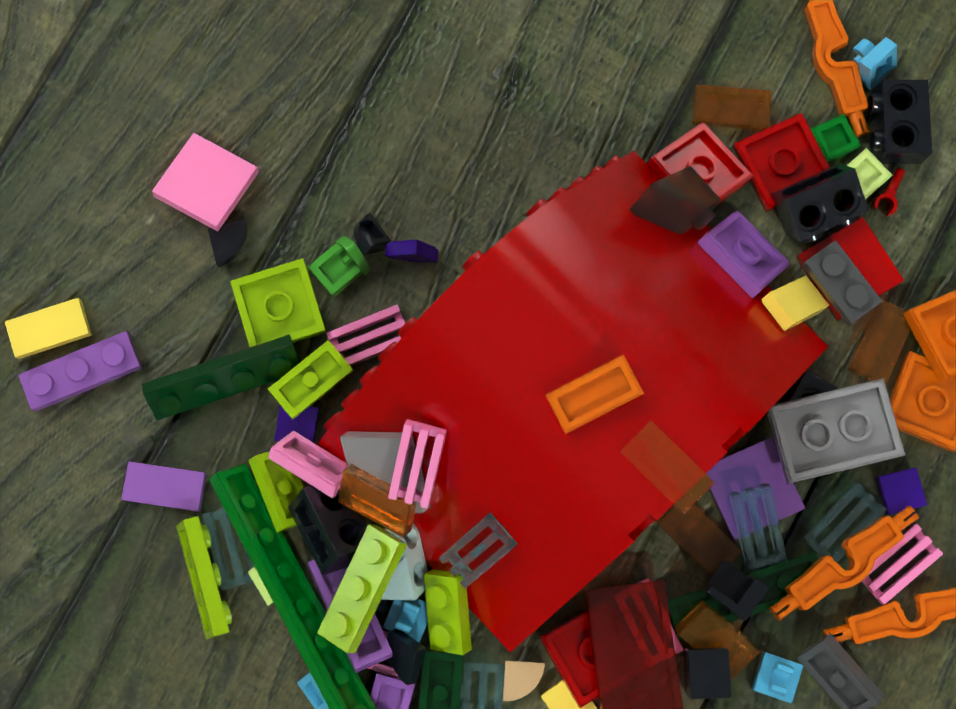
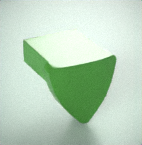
M341 236L335 241L336 244L308 266L311 273L333 298L360 275L366 276L371 271L357 245L346 236Z

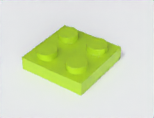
M304 258L230 281L249 347L289 334L293 343L327 333Z

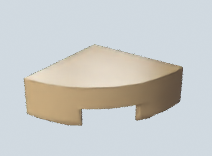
M505 660L503 701H514L528 695L541 680L545 663Z

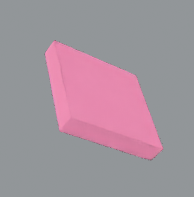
M193 133L156 184L152 193L160 201L218 232L258 175V167Z

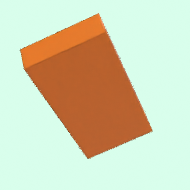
M623 354L546 394V397L565 434L643 395L644 392Z

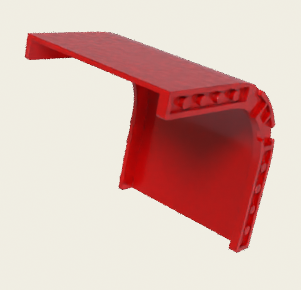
M635 151L622 158L618 155L614 156L603 168L600 165L594 168L586 178L580 176L567 189L564 187L559 188L547 201L542 198L527 212L525 220L507 233L485 254L479 250L470 256L461 267L465 272L419 319L413 317L400 328L397 333L401 337L399 342L391 343L378 356L382 363L371 368L359 380L362 388L360 390L356 389L341 403V406L344 408L343 412L339 411L325 423L323 428L327 432L317 443L319 447L347 463L340 437L348 431L403 432L407 419L447 430L430 502L431 507L424 513L379 512L390 524L397 519H406L418 528L425 560L432 569L466 574L468 608L510 653L623 553L655 520L657 521L728 453L727 450L755 426L829 347L805 322L786 331L781 328L761 300L769 292L773 291L768 285L752 299L698 244V241L711 228L701 218L698 220ZM624 354L644 394L565 434L546 394ZM413 431L415 446H417L419 433ZM429 435L421 465L424 482L426 481L436 438Z

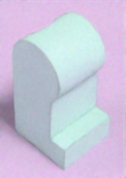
M397 519L384 530L406 542L407 546L381 600H416L425 591L424 573L428 572L418 528L412 522L406 519Z

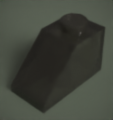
M689 166L652 183L630 210L640 218L675 233L682 234L692 228H695L697 231L704 228L715 217L712 210L722 199Z

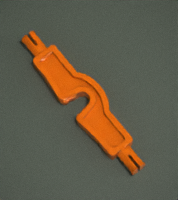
M808 0L809 3L806 5L804 12L814 39L812 48L814 67L820 78L830 86L839 115L845 114L849 118L856 137H863L869 134L870 130L863 114L868 108V102L862 87L858 64L853 60L836 62L831 58L832 53L847 46L848 35L838 17L833 0Z
M906 506L905 509L893 518L890 516L880 517L865 529L845 539L842 542V548L849 560V567L846 570L834 561L832 556L825 555L820 557L800 577L785 587L788 595L769 607L771 613H776L773 615L774 618L780 622L796 608L808 610L835 589H846L860 583L872 570L875 560L903 540L904 535L901 531L914 521H917L919 519L918 514H912L915 510L911 506Z
M956 587L916 594L914 597L916 618L912 622L907 620L898 601H890L885 605H879L865 612L845 617V624L823 629V636L829 633L831 635L839 634L833 636L838 643L850 640L853 644H861L890 635L899 638H917L927 635L935 630L942 621L956 618Z

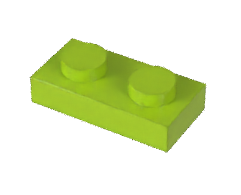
M327 340L270 386L268 390L294 420L351 374L353 369L333 344Z
M269 452L255 455L248 461L276 533L297 526L288 506L304 486L298 476L269 459Z
M435 569L424 573L430 650L458 655L468 653L472 650L466 574Z

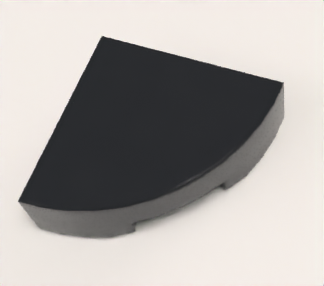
M370 213L365 215L355 225V240L363 255L384 251L386 243L391 242Z
M245 219L223 224L218 232L208 228L218 267L231 262L241 250L247 238V223Z
M398 629L388 631L387 641L393 652L390 662L396 674L407 686L416 683L426 648Z

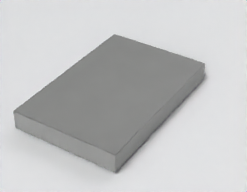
M884 378L778 403L767 412L786 484L905 456Z

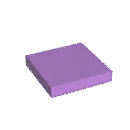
M737 210L698 241V244L752 299L790 265L789 261Z
M772 437L721 459L703 476L732 541L805 509L794 483L786 484L778 450Z

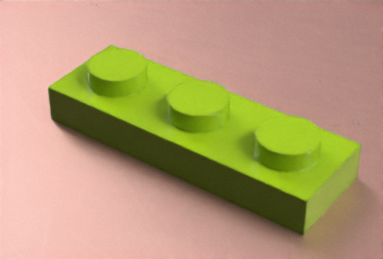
M199 516L182 520L176 528L207 640L229 632L228 624L232 623L231 612L226 601L221 602L217 587L221 585V575L217 564L210 561L207 548L211 547V538L207 526L200 524Z
M368 524L317 632L319 635L346 653H356L407 546L406 542L378 525Z

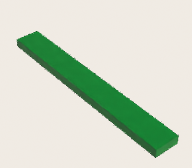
M246 463L214 473L209 481L329 709H377L359 674L355 673L347 653L317 633L326 613L283 532L276 533L260 489Z

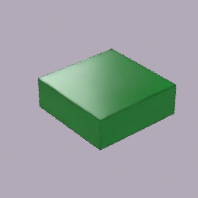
M845 114L810 129L828 164L857 151L861 147Z

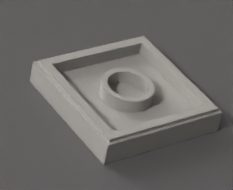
M348 431L340 437L360 510L424 513L428 510L420 507V503L415 501L411 505L404 503V498L397 497L396 500L388 498L402 432ZM413 434L401 486L406 488L416 450ZM420 470L416 490L423 492L425 482L422 470Z

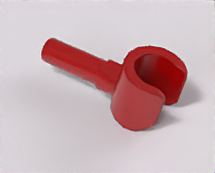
M897 168L884 194H881L872 201L871 208L873 211L877 209L880 200H886L890 204L886 217L892 215L897 210L898 202L895 195L905 174L904 169Z

